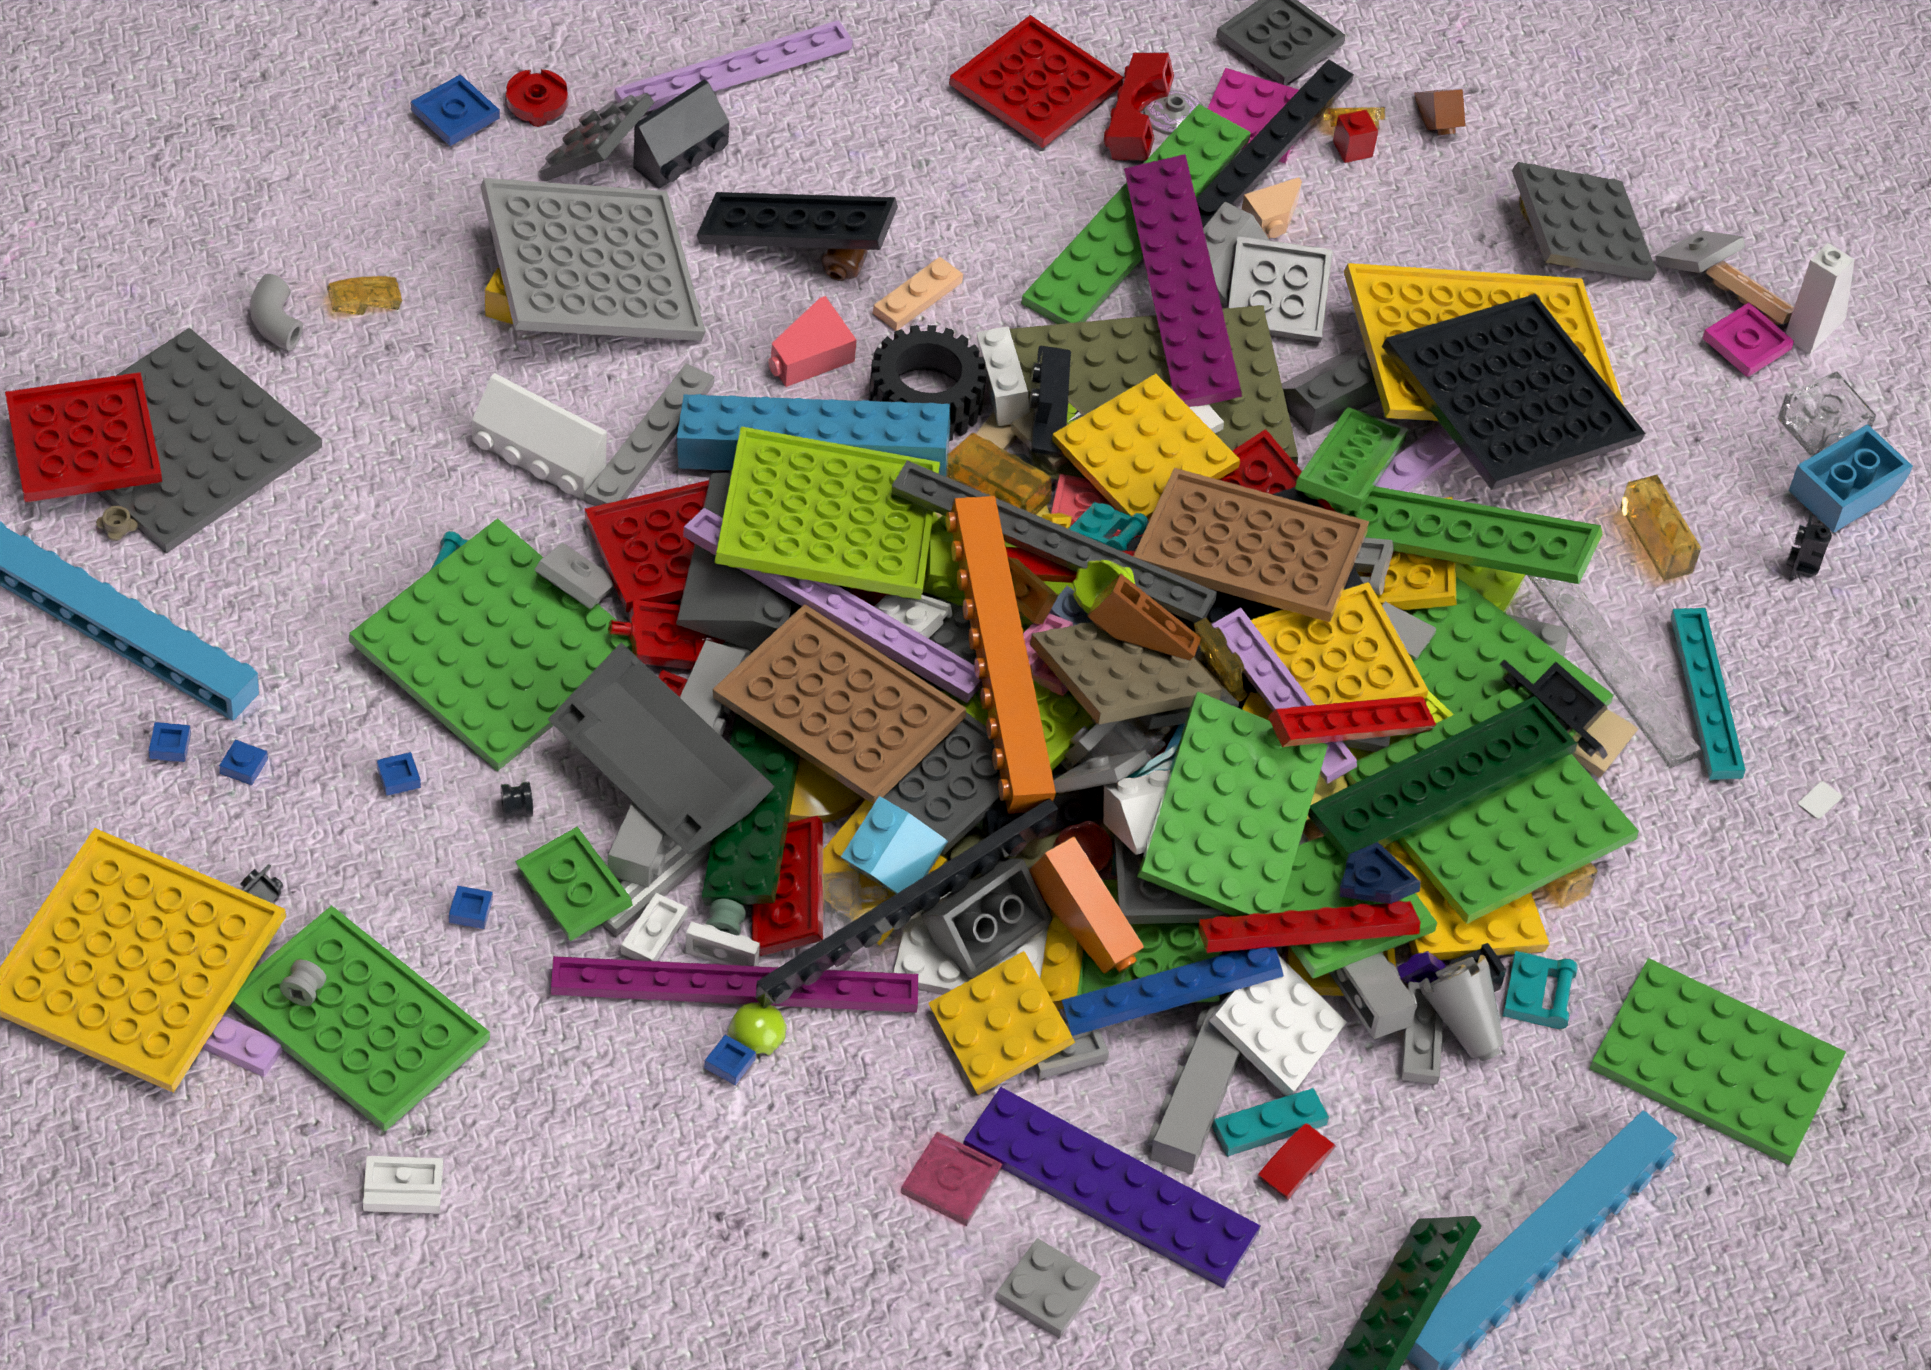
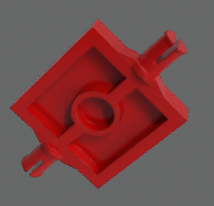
M632 600L629 607L630 622L610 620L608 625V634L628 636L632 644L633 654L641 662L649 665L692 670L706 640L718 644L725 643L724 640L676 625L680 605Z

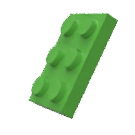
M578 826L515 861L518 871L570 941L633 906L629 894Z

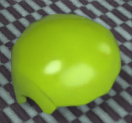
M759 1002L745 1004L737 1010L728 1025L727 1036L754 1050L756 1054L766 1053L771 1055L784 1042L787 1025L777 1008L772 1005L763 1008Z

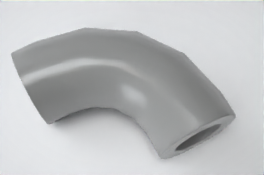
M265 274L257 283L250 299L252 322L262 337L284 350L292 351L300 340L303 323L287 315L283 310V305L290 296V288L287 283L276 275Z

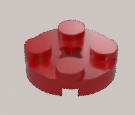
M531 69L524 70L515 74L507 83V109L516 117L529 121L533 126H544L547 121L559 117L568 107L569 95L567 84L561 76L552 71L541 69V74H531ZM532 95H543V97L539 98L532 97Z

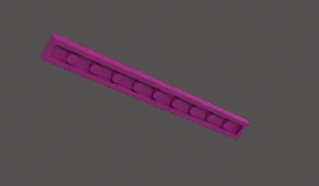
M553 956L551 995L749 1004L758 1002L756 1000L757 981L779 967ZM825 970L814 983L801 985L793 991L787 1000L780 1004H775L774 1002L771 1005L917 1013L919 974Z

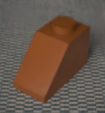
M1463 89L1414 92L1415 100L1426 129H1437V135L1455 134V127L1466 126Z

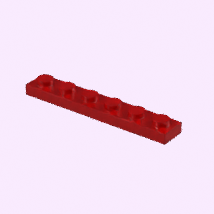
M1409 696L1279 708L1268 715L1282 747L1416 734L1429 731L1436 726L1424 698Z
M1396 901L1392 904H1358L1350 907H1323L1304 911L1288 910L1269 914L1253 913L1235 917L1218 916L1212 919H1200L1198 932L1207 953L1415 935L1420 933L1421 922L1411 901Z

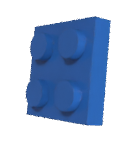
M461 74L410 102L411 111L449 146L500 119V109Z

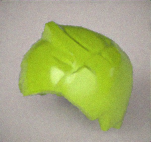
M1103 559L1101 561H1088L1087 568L1078 569L1076 579L1072 582L1075 590L1073 593L1075 600L1089 614L1095 598L1120 573L1135 584L1131 568L1122 567L1117 563Z

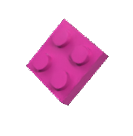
M1750 303L1745 304L1705 329L1702 337L1704 341L1746 377H1749L1790 351L1794 344L1793 339Z

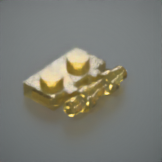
M1207 618L1194 623L1195 633L1201 637L1199 647L1204 655L1205 664L1210 671L1216 672L1219 676L1220 684L1238 702L1244 700L1247 696L1242 680V671L1245 670L1240 656L1236 652L1231 653L1229 651L1223 632L1219 627L1213 628Z

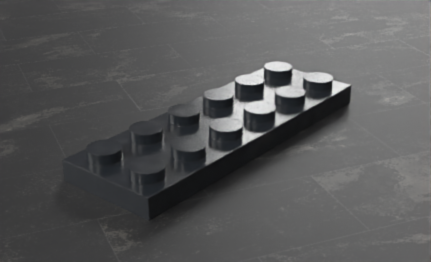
M716 192L698 230L697 237L700 244L881 250L898 205L895 197Z

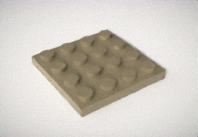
M1094 622L1032 633L1030 646L1098 725L1190 707L1197 691L1218 700L1221 697L1222 688L1194 657L1191 660H1186L1116 639L1108 632L1099 629Z

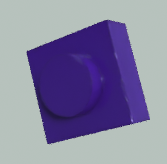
M1426 951L1413 955L1407 962L1399 965L1397 970L1400 979L1407 984L1409 981L1420 983L1425 978H1428L1429 983H1432L1438 979L1435 972L1445 968V964Z

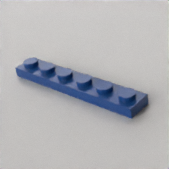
M1275 947L1245 949L1062 1000L1071 1035L1074 1036L1284 977Z

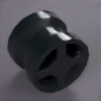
M522 782L519 786L511 787L509 784H501L500 793L504 820L512 819L515 815L520 814L525 817H533L530 782Z

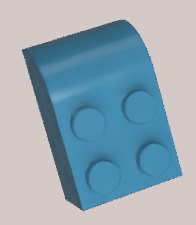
M1867 424L1797 465L1788 491L1834 533L1878 507L1894 495L1908 478L1913 465Z

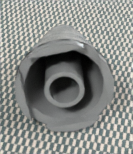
M1480 955L1478 963L1471 957L1435 972L1438 979L1432 983H1429L1428 978L1420 982L1419 987L1422 994L1471 1058L1479 1057L1480 1061H1485L1500 1054L1499 1047L1504 1044L1489 964L1484 955Z

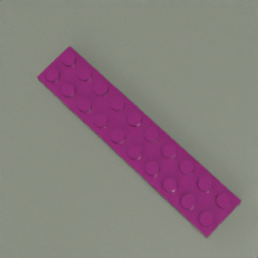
M1186 154L1124 168L1173 391L1188 407L1203 406L1242 397Z

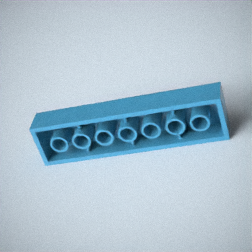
M683 395L677 433L678 467L681 469L732 470L740 428L742 426L940 462L939 474L946 477L950 439V404L742 397L734 395Z

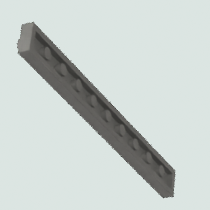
M908 460L892 485V494L946 516L947 512H951L954 498L990 496ZM996 498L1004 542L1075 572L1080 568H1087L1088 561H1101V559L1117 563L1122 567H1130L1137 587L1168 612L1199 625L1203 624L1216 600V591Z

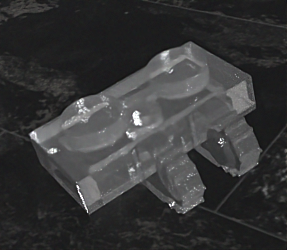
M858 870L822 874L824 939L873 909L866 908L862 910L861 902L886 899L888 888L883 886L861 888Z

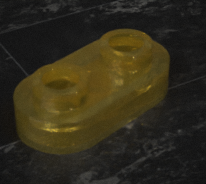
M1385 107L1327 108L1324 112V121H1330V127H1336L1338 115L1366 109L1374 124L1379 126V120H1385Z

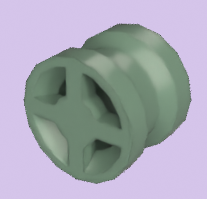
M729 899L713 901L709 910L711 918L706 921V924L712 925L720 931L736 936L740 935L741 928L739 925L744 921L746 914L744 907Z

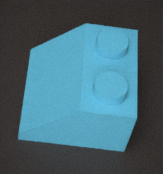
M879 796L841 858L855 871L897 894L929 873L948 841L910 813Z

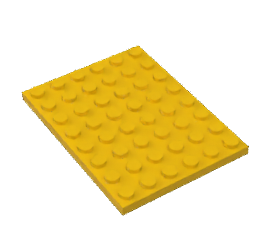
M1347 263L1343 271L1386 418L1438 421L1382 348L1387 337L1533 294L1537 295L1624 405L1582 278Z

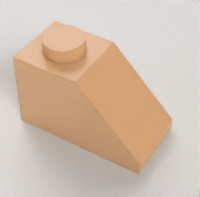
M1298 177L1244 194L1242 210L1254 216L1268 239L1276 238L1286 233L1298 204L1302 184L1301 179Z

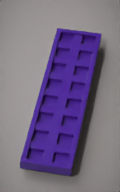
M1003 1087L999 1088L963 1141L964 1149L1222 1288H1225L1260 1231L1261 1225Z

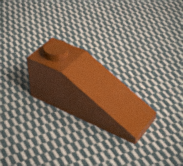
M1121 573L1095 598L1088 617L1093 620L1099 629L1108 632L1116 639L1186 660H1191L1195 656L1201 637Z

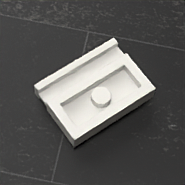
M886 595L874 606L927 638L943 625L945 617L950 618L953 615L950 604L924 595L921 596V600Z
M367 1156L363 1211L440 1214L443 1158Z

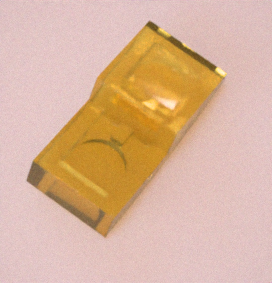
M356 277L335 281L327 286L333 312L364 315L368 306L398 310L403 301L396 277Z

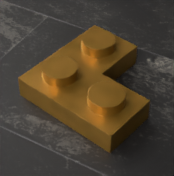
M1008 557L1018 611L1022 612L1033 623L1043 625L1058 594L1018 559Z

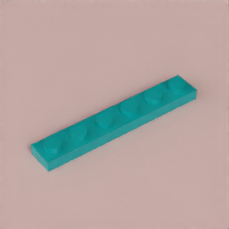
M1706 608L1673 609L1670 618L1709 780L1743 779L1746 769Z

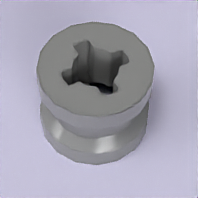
M296 960L290 968L291 975L285 977L280 984V990L293 1003L301 1006H310L316 998V989L322 988L326 982V975L314 963L307 960Z

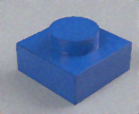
M155 722L149 746V758L185 762L191 737L190 725Z
M235 739L219 765L220 774L253 785L268 760V752Z
M411 752L376 760L377 770L386 796L421 788V779Z
M457 885L449 912V923L485 929L493 901V892Z
M724 1035L705 1059L704 1068L736 1086L755 1061L756 1052L731 1037Z

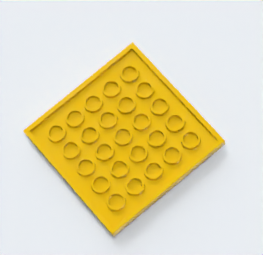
M94 828L0 966V1017L174 1093L287 917L285 908Z

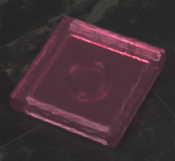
M937 1131L901 1186V1194L967 1226L1002 1171L1003 1164Z

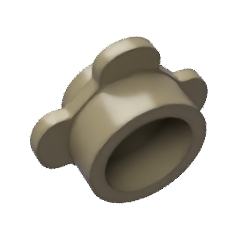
M122 506L109 507L104 511L102 517H99L96 521L97 527L105 530L108 533V538L112 541H118L127 532L135 531L138 528V523L130 518L129 511Z

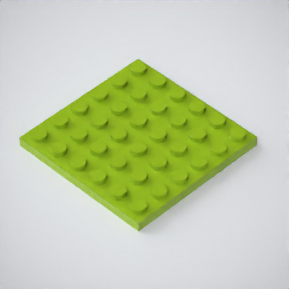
M741 426L715 563L734 568L761 571L767 574L772 573L795 577L800 580H811L834 586H845L868 592H879L902 598L921 600L934 511L892 494V485L907 460L938 474L940 462Z

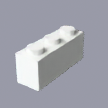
M1009 327L976 332L977 344L980 350L979 357L984 356L986 362V386L998 426L1011 424V422L1027 414L1030 410L1028 390Z

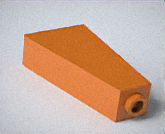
M1075 837L1046 852L1029 869L1043 900L1104 974L1114 968L1120 973L1137 962L1135 955L1144 946Z

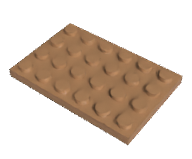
M1174 468L1133 557L1209 589L1330 622L1367 534L1369 521Z
M806 604L712 689L714 699L873 805L879 796L883 798L966 717L965 707Z

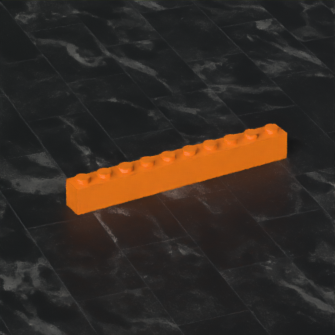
M995 496L954 498L951 512L946 513V529L948 533L953 534L954 541H952L951 545L952 559L954 562L958 561L960 569L957 572L958 589L960 591L964 590L965 594L963 615L965 620H970L969 645L971 649L976 650L977 655L974 665L975 675L977 679H982L981 706L983 709L988 710L989 718L986 722L988 739H993L995 748L992 753L993 766L995 770L1000 771L1001 776L998 784L999 797L1001 801H1006L1008 814L1026 813L1049 798L1053 802L1056 791Z

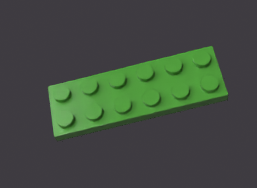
M1347 407L1299 475L1295 489L1302 491L1309 498L1333 502L1342 510H1355L1359 512L1404 443L1408 428Z

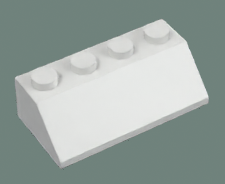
M496 373L490 377L472 418V442L481 449L489 450L504 458L508 463L531 472L538 479H544L554 484L565 493L573 494L584 500L586 491L606 467L607 431Z
M1170 770L1153 771L1150 775L1137 778H1123L1119 782L1104 785V824L1136 855L1145 853Z

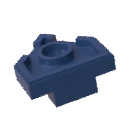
M1376 842L1348 854L1344 877L1340 885V897L1392 904L1419 892L1421 881L1381 844Z

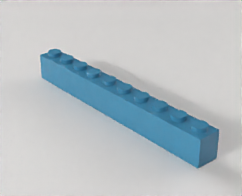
M0 521V586L232 721L259 695L258 672L252 666L233 659L223 649L217 646L213 647L200 640L192 631H185L174 625L166 616L162 614L157 615L148 610L138 600L134 598L129 599L122 595L112 585L96 580L81 567L70 565L55 552L44 550L34 544L29 537L18 535Z
M1644 1110L1640 1112L1439 1300L1409 1352L1407 1359L1419 1370H1454L1462 1359V1353L1468 1348L1471 1351L1475 1350L1486 1337L1485 1332L1492 1325L1498 1328L1507 1319L1511 1312L1510 1308L1516 1302L1522 1305L1528 1300L1535 1290L1534 1285L1539 1280L1543 1282L1548 1281L1558 1269V1262L1564 1257L1568 1260L1571 1259L1582 1246L1581 1241L1587 1235L1594 1237L1602 1229L1606 1222L1605 1218L1611 1212L1617 1215L1629 1201L1628 1196L1634 1190L1637 1193L1643 1191L1651 1181V1174L1657 1169L1663 1171L1670 1165L1675 1157L1672 1151L1678 1137Z

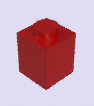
M1365 109L1338 115L1333 143L1344 163L1373 157L1378 129L1368 111Z

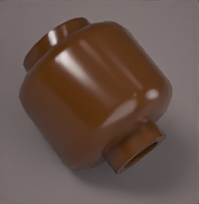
M825 248L821 257V264L826 269L827 275L836 281L853 279L859 275L868 252L863 249Z

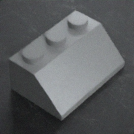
M1227 202L1222 204L1203 228L1222 309L1228 308L1237 237L1269 240L1252 214Z

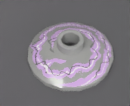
M1170 90L1168 97L1157 99L1148 104L1144 109V114L1149 116L1153 129L1165 135H1170L1198 104L1202 106L1203 104L1195 96L1187 92Z

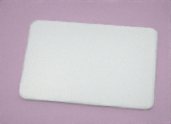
M1820 781L1798 802V805L1817 819H1821L1843 798V795L1824 781Z

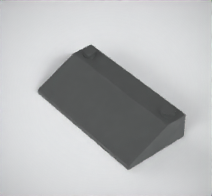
M712 473L708 483L703 508L708 509L721 518L724 515L732 473ZM694 543L676 625L751 650L757 649L789 619L793 601L738 568L716 564V555Z
M622 642L548 719L688 855L748 815L775 787Z

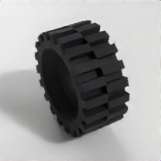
M919 325L910 326L908 334H905L902 329L895 331L894 340L887 336L882 340L881 348L877 347L874 352L868 400L878 402L950 404L949 441L953 440L954 432L960 437L966 434L968 425L974 427L977 423L978 415L981 416L987 370H985L986 362L984 356L979 357V348L975 344L968 347L969 338L961 334L956 339L953 337L954 330L946 327L943 333L936 332V325H928L927 331H920ZM914 370H932L951 377L957 383L950 389L942 392L925 393L910 388L899 376Z

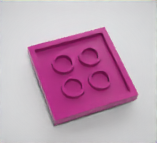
M1225 68L1207 109L1251 132L1250 142L1299 89ZM1293 146L1278 162L1286 164Z

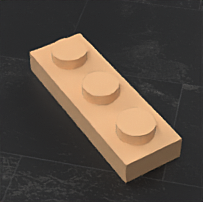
M939 257L874 304L873 314L897 331L960 285L963 281V273Z
M1724 260L1707 269L1706 274L1714 279L1712 282L1717 287L1725 291H1733L1739 295L1738 300L1744 305L1750 303L1764 312V316L1776 325L1789 323L1794 309L1793 306Z

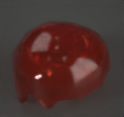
M1085 821L1077 825H1070L1056 837L1053 844L1054 848L1075 837L1096 872L1103 869L1112 856V841L1106 831L1094 822Z

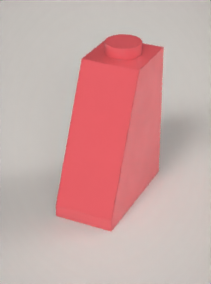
M823 296L772 342L771 358L768 359L769 367L772 374L778 376L785 387L855 362L857 340L827 297Z

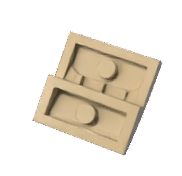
M1607 709L1587 732L1603 745L1608 756L1604 760L1596 753L1590 757L1578 745L1572 755L1583 767L1600 779L1635 735L1638 728ZM1575 735L1572 737L1576 742L1579 740Z

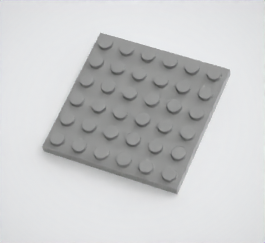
M483 178L480 188L515 330L702 341L706 331L667 191Z

